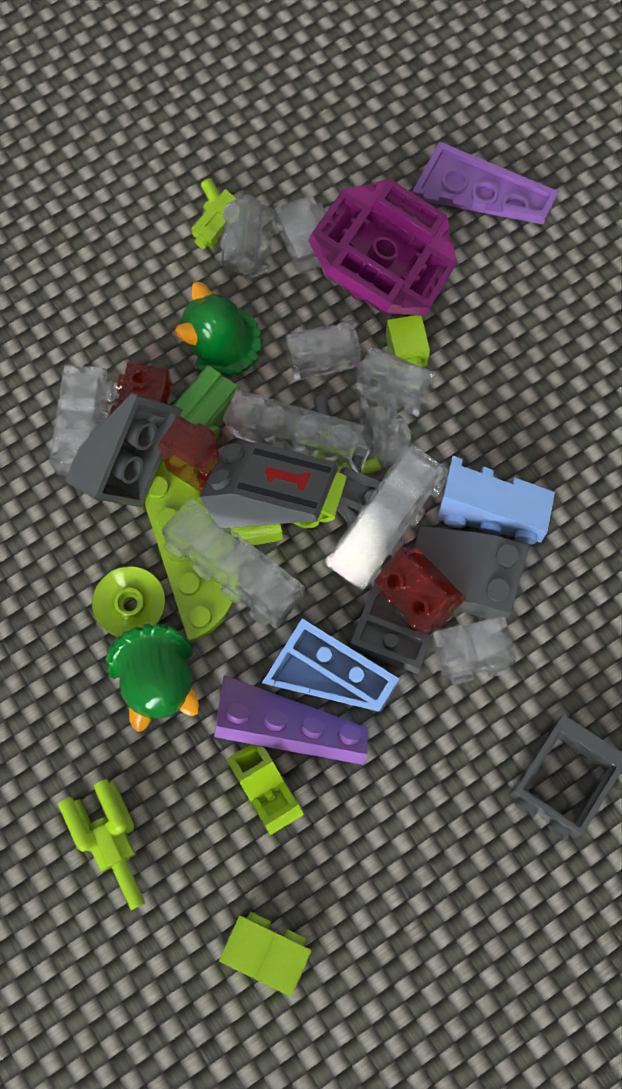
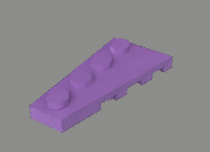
M439 141L412 193L428 203L544 224L559 191Z
M224 675L214 737L364 765L368 754L367 727Z

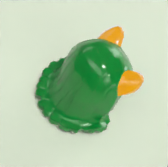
M195 282L192 285L193 300L185 308L181 323L175 329L177 336L183 342L188 343L193 353L198 357L195 365L198 367L199 372H202L209 365L221 375L232 376L233 374H242L254 365L253 362L258 361L259 356L257 353L262 351L261 344L263 340L260 337L261 330L257 327L258 323L249 313L238 309L231 300L222 295L214 294L204 283Z
M144 624L140 628L137 626L131 628L130 631L123 632L122 636L117 637L114 643L110 645L105 657L108 662L107 672L109 677L113 679L120 677V692L129 707V721L137 732L144 731L152 719L166 718L177 711H181L189 716L198 715V698L191 688L192 671L186 661L188 657H192L194 654L192 645L187 642L182 633H178L175 628L164 624Z

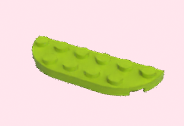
M167 446L144 504L188 641L191 644L209 635L225 620L235 598H237L240 584V569L228 528H218L199 497L209 476L202 466L188 454Z

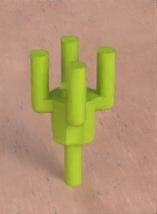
M104 779L94 784L93 787L105 811V817L91 823L81 799L74 801L72 797H69L59 802L58 806L77 849L82 852H92L100 872L113 869L130 909L134 910L145 904L127 864V860L136 855L127 835L134 830V822L115 781L109 783L108 779Z

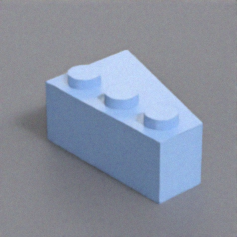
M452 456L437 520L444 521L445 525L452 528L468 526L479 529L482 534L513 536L516 541L524 544L542 542L548 532L555 495L554 491L517 478H513L511 483L494 478V470L482 467L481 472L462 466L463 459Z
M301 619L262 683L381 712L400 679L306 620Z

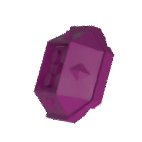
M392 179L377 181L375 185H360L342 189L308 240L321 264L325 277L350 292L354 299L363 300L386 316L402 314L425 316L457 264L454 246L448 233L450 227L447 215Z

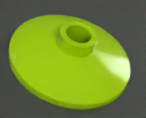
M122 567L111 571L98 583L92 598V609L99 625L106 632L119 637L122 636L123 632L130 631L131 628L137 626L140 628L144 624H158L165 610V593L159 580L149 571L139 567ZM130 600H135L137 607L132 611L125 610V604Z

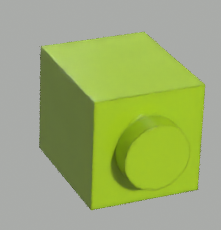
M412 315L387 320L386 339L394 372L401 370L404 372H415L423 366H427L430 348L422 316Z

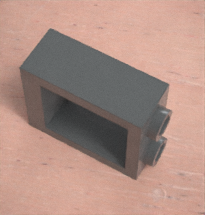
M563 714L555 721L509 795L516 799L515 806L532 817H535L537 813L550 823L547 827L564 839H568L569 836L574 839L581 837L622 771V752ZM558 739L605 769L574 821L526 790Z

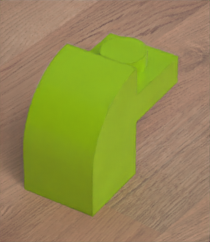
M250 744L226 759L270 835L304 815L264 746Z

